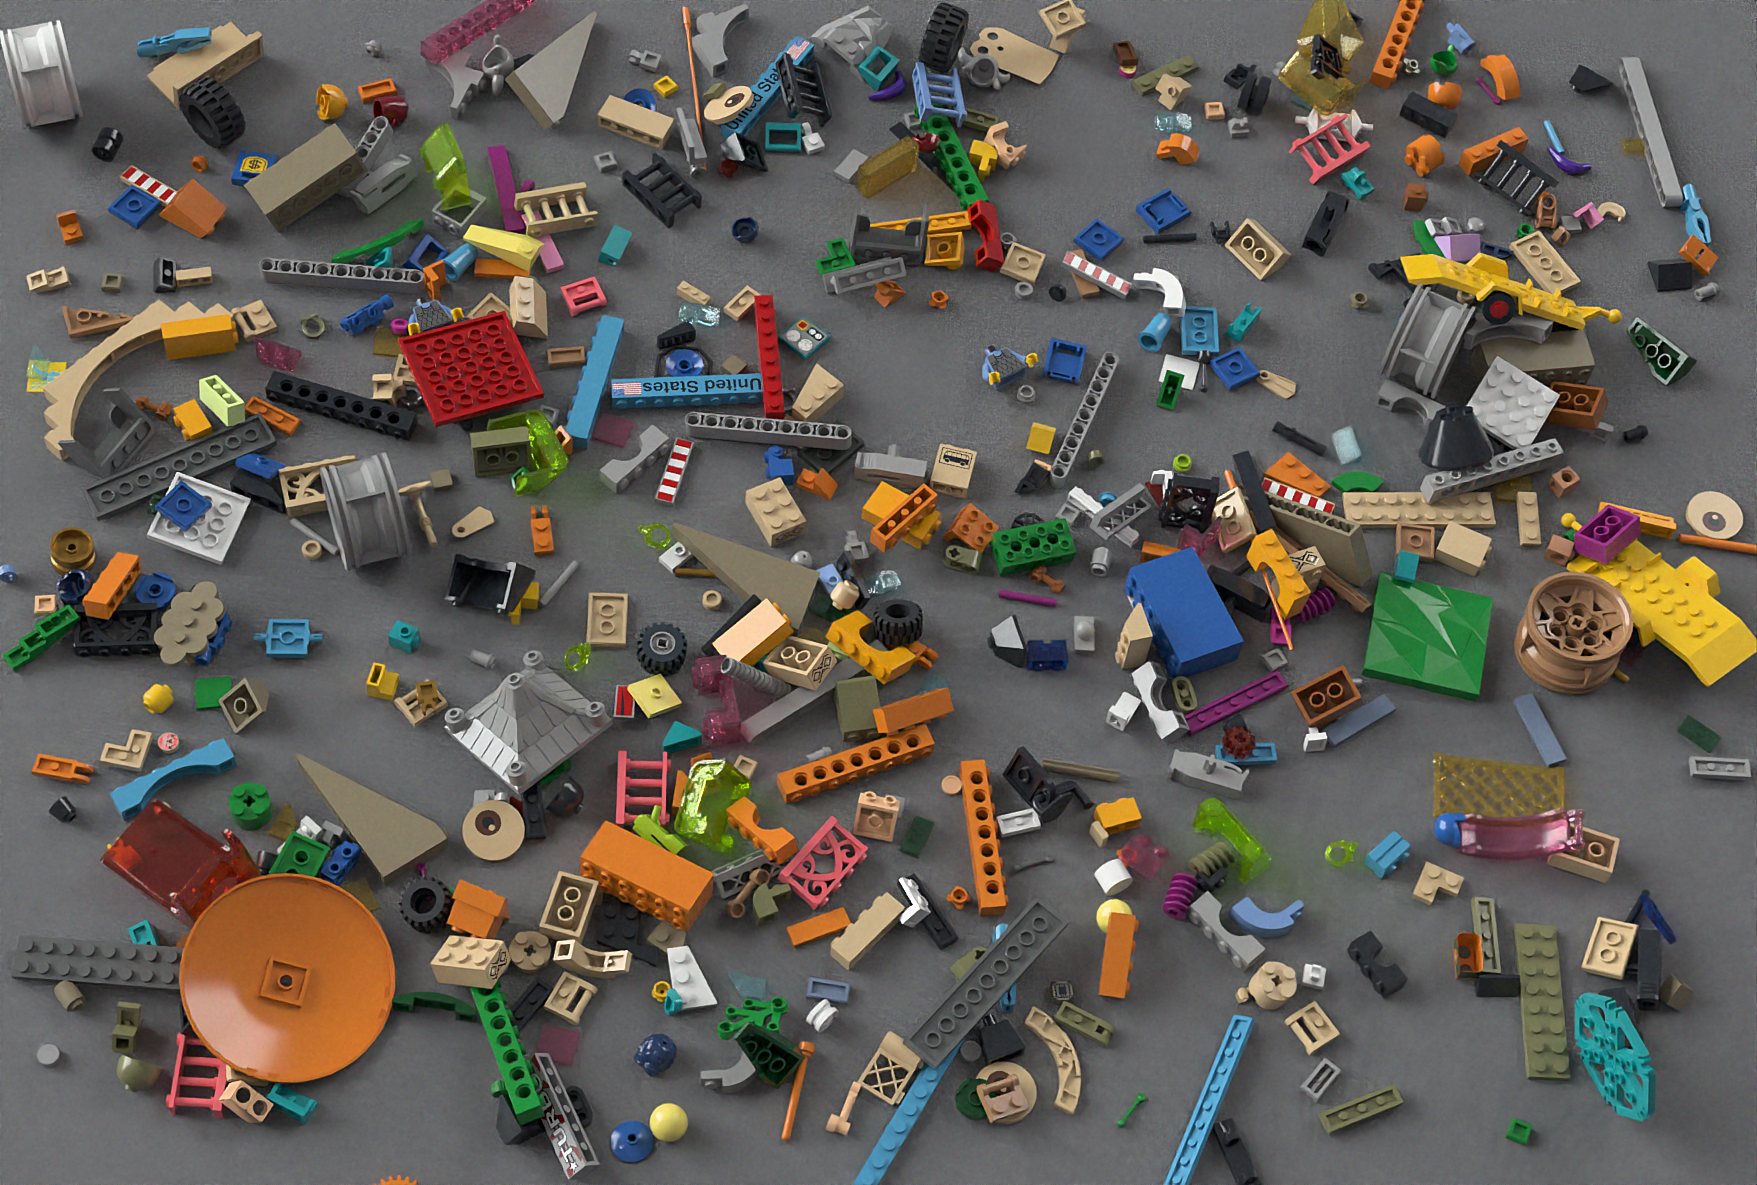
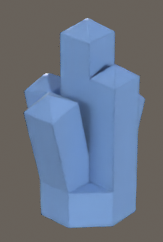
M1451 22L1447 24L1446 28L1452 36L1448 38L1447 43L1450 45L1454 44V47L1462 55L1471 51L1476 43L1459 23L1454 25Z

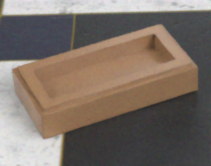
M584 346L547 349L549 368L586 365Z

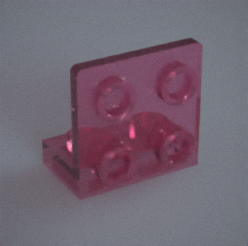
M259 336L254 338L257 358L264 364H270L280 370L292 372L302 356L300 350Z
M1218 516L1203 534L1186 524L1182 529L1177 549L1184 550L1193 547L1198 558H1202L1208 551L1207 547L1210 544L1214 545L1219 538L1217 534L1222 528V525H1220L1222 517Z
M1143 833L1142 835L1137 834L1129 839L1118 859L1152 881L1163 863L1170 860L1172 855L1169 854V850L1166 847L1154 844L1152 842L1153 839Z

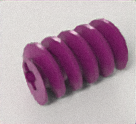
M1321 588L1320 591L1311 593L1301 613L1295 615L1296 619L1300 623H1304L1305 619L1307 621L1311 620V616L1316 618L1318 614L1323 615L1324 610L1330 612L1331 606L1335 607L1336 605L1331 591L1327 588Z
M1178 873L1172 876V882L1169 885L1162 910L1173 919L1184 920L1186 918L1185 913L1188 912L1187 906L1191 904L1189 899L1193 898L1192 892L1195 891V885H1197L1198 881L1191 875Z

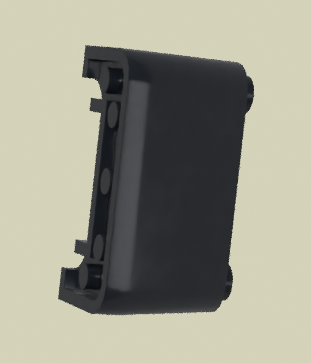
M456 554L445 600L451 601V605L463 608V605L497 610L499 614L508 615L509 612H514L533 582L536 570L514 562L502 564L483 561L478 558L470 559L465 555Z

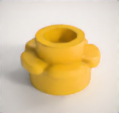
M664 981L656 983L652 990L653 998L664 1002L667 990L671 989V986Z

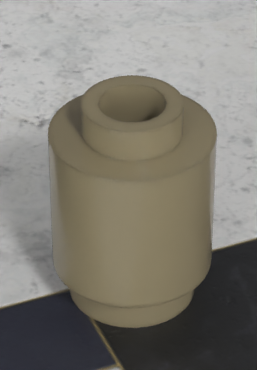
M64 980L55 987V996L68 1012H76L84 1006L85 997L73 982Z

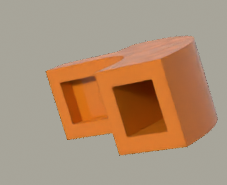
M1503 54L1499 56L1489 55L1487 58L1480 59V66L1488 70L1495 79L1497 96L1504 100L1521 97L1518 76L1508 57Z

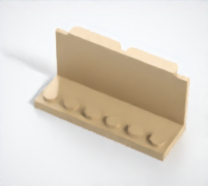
M232 22L223 27L220 25L212 30L210 45L186 53H176L154 67L153 71L146 75V77L178 110H181L179 97L182 90L200 78L210 77L221 84L263 57L262 34L256 31L246 37Z

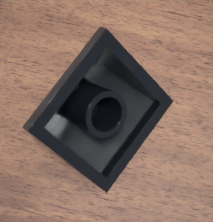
M1685 259L1648 261L1647 264L1657 292L1692 288L1691 261Z

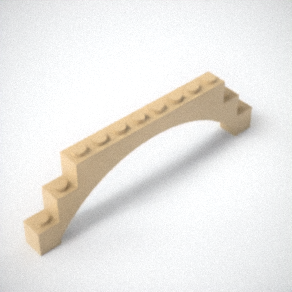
M160 299L149 305L141 314L136 315L133 320L120 327L116 333L107 337L99 346L93 348L87 355L78 359L74 365L64 370L53 381H49L43 387L46 399L53 404L43 412L46 423L54 429L49 431L44 437L47 448L61 461L69 457L58 442L60 440H74L77 414L91 386L112 364L128 353L144 345L162 340L161 323L230 314L231 321H235L234 316L219 303L209 308L206 313L201 312L189 301L180 306L175 312Z

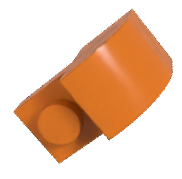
M1173 133L1170 140L1160 142L1156 156L1159 159L1174 156L1180 165L1196 162L1200 149L1190 137Z

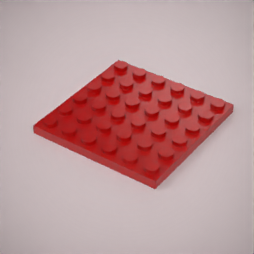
M505 311L398 339V345L435 427L544 398V392Z

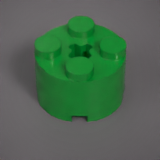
M245 783L233 788L229 796L228 805L234 823L243 830L254 831L262 828L267 821H270L273 808L270 795L264 785Z

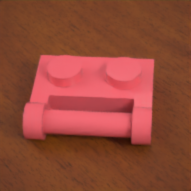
M595 276L560 287L561 294L572 317L585 310L598 306H607L606 298ZM596 296H597V298H598V299H596V300H593V301H590V302H586V303H583V304H580V305H577V306H575V304H574V303H577V302H580V301H583V300H586V299H589V298H592V297H596Z

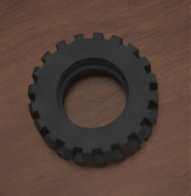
M945 2L937 5L927 25L919 51V62L924 63L925 67L941 73H946L951 69L966 34L969 14L966 10Z
M202 77L182 90L179 97L180 107L183 110L182 113L189 125L192 126L194 132L206 144L211 145L213 148L223 149L244 134L246 122L239 105L236 104V100L229 94V91L222 84L217 83L215 79Z

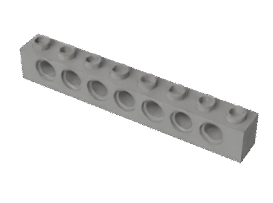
M1555 438L1496 455L1486 464L1476 468H1471V465L1460 467V470H1445L1427 475L1420 490L1427 502L1432 503L1557 466L1564 452Z

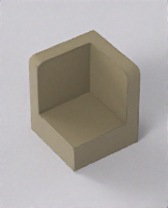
M1670 974L1661 985L1660 998L1667 1005L1680 1011L1694 991L1684 981Z

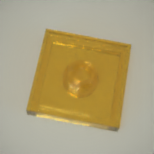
M1531 473L1493 484L1495 502L1517 503L1516 494L1518 492H1533Z

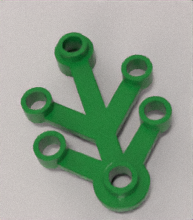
M774 997L770 1003L745 999L743 1001V1009L731 1006L725 1010L727 1020H736L738 1017H744L745 1019L734 1024L730 1021L720 1022L718 1024V1036L722 1040H730L734 1033L739 1031L747 1021L763 1027L765 1018L771 1015V1022L767 1024V1029L779 1034L780 1017L789 1011V1005L786 999L782 997Z

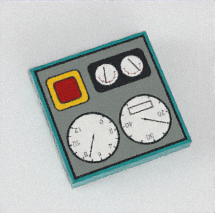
M802 315L778 336V340L806 361L830 340V335Z

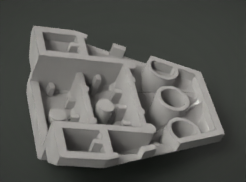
M866 6L822 26L810 39L823 50L828 45L851 64L849 71L863 82L865 79L858 71V67L876 46L884 49L894 30V26L870 6ZM877 56L867 69L873 72L880 57Z

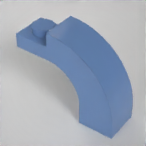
M1247 896L1232 907L1229 917L1242 930L1252 935L1272 938L1290 932L1295 921L1302 916L1301 912L1305 905L1299 899L1282 912L1266 913L1257 908Z

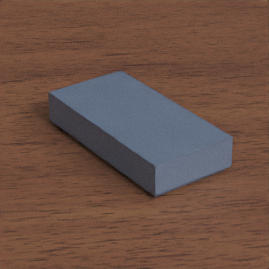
M809 977L806 999L815 1001L826 999L830 1003L847 1006L851 984Z

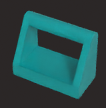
M876 46L858 67V71L871 88L878 91L896 71L900 60L880 46ZM879 56L886 66L878 75H875L867 67Z
M766 122L765 151L801 152V123ZM769 133H797V145L769 144Z

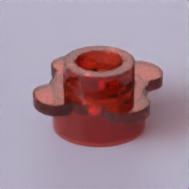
M729 159L723 160L720 167L717 168V172L722 173L727 178H731L734 171L738 170V166Z

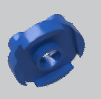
M155 572L148 577L146 575L143 576L135 587L137 602H157L159 611H164L176 596V587L171 577L160 572ZM157 588H159L158 594H153L151 592L152 590H156Z

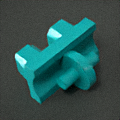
M1354 167L1350 171L1342 173L1341 178L1345 181L1344 185L1355 192V197L1358 200H1362L1368 194L1374 192L1375 188L1366 179L1367 174L1365 171H1359Z

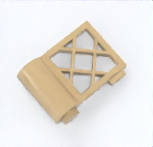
M889 1031L857 1083L861 1084V1088L893 1107L895 1103L897 1105L900 1104L905 1096V1093L902 1092L914 1072L918 1068L922 1069L926 1062L903 1044V1038ZM880 1055L888 1059L890 1067L877 1069L876 1061ZM902 1068L908 1072L905 1079L895 1080L893 1070ZM891 1071L893 1081L881 1084L879 1073ZM876 1074L878 1085L869 1086L864 1083L868 1075ZM894 1085L896 1093L892 1099L883 1094L882 1087Z

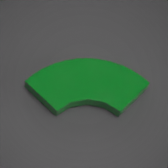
M1355 471L1337 476L1332 480L1331 484L1342 493H1350L1352 491L1376 492L1383 485L1384 480L1370 473Z

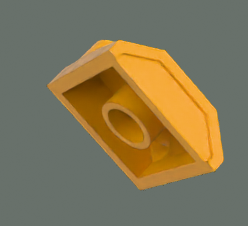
M962 232L927 235L925 266H946L950 270H956L962 266L964 259V237Z

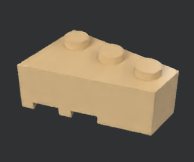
M816 363L792 407V417L797 421L814 423L843 398L844 384Z

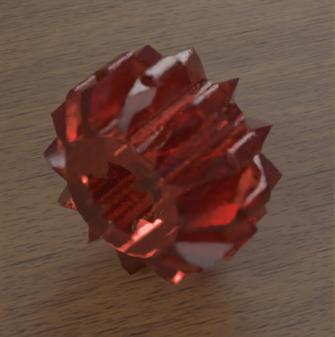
M1234 726L1232 730L1228 729L1222 738V748L1227 751V756L1234 755V760L1239 756L1243 760L1246 756L1250 757L1252 755V750L1255 749L1256 744L1254 742L1255 736L1250 735V730L1244 731L1243 726L1240 729Z

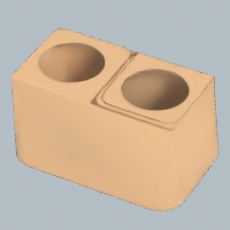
M242 1080L231 1082L219 1098V1100H222L220 1101L222 1104L250 1124L262 1123L274 1105ZM242 1087L251 1094L249 1101L246 1103H240L236 1098L238 1089ZM258 1100L264 1104V1109L259 1116L253 1111V1105Z

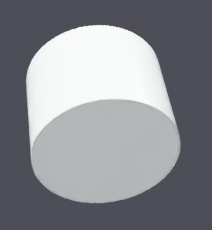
M1120 859L1107 862L1094 874L1107 896L1123 891L1133 881Z

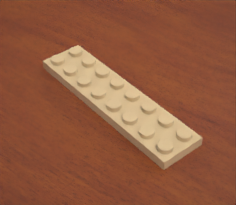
M1422 492L1343 493L1342 495L1345 519L1361 524L1362 528H1396L1397 522L1435 528H1446L1449 521L1466 528H1494L1496 525L1490 492H1465L1432 503L1427 502Z

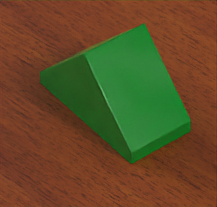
M1171 370L1166 371L1156 405L1174 410L1185 375Z

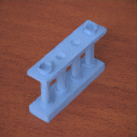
M917 62L912 78L920 121L927 122L929 116L935 114L954 117L957 127H961L962 122L966 120L967 111L964 108L960 76H958L957 68H953L950 76L927 73L924 63ZM927 80L949 83V87L929 84ZM929 91L950 94L951 98L932 96ZM931 103L953 106L954 110L933 107Z

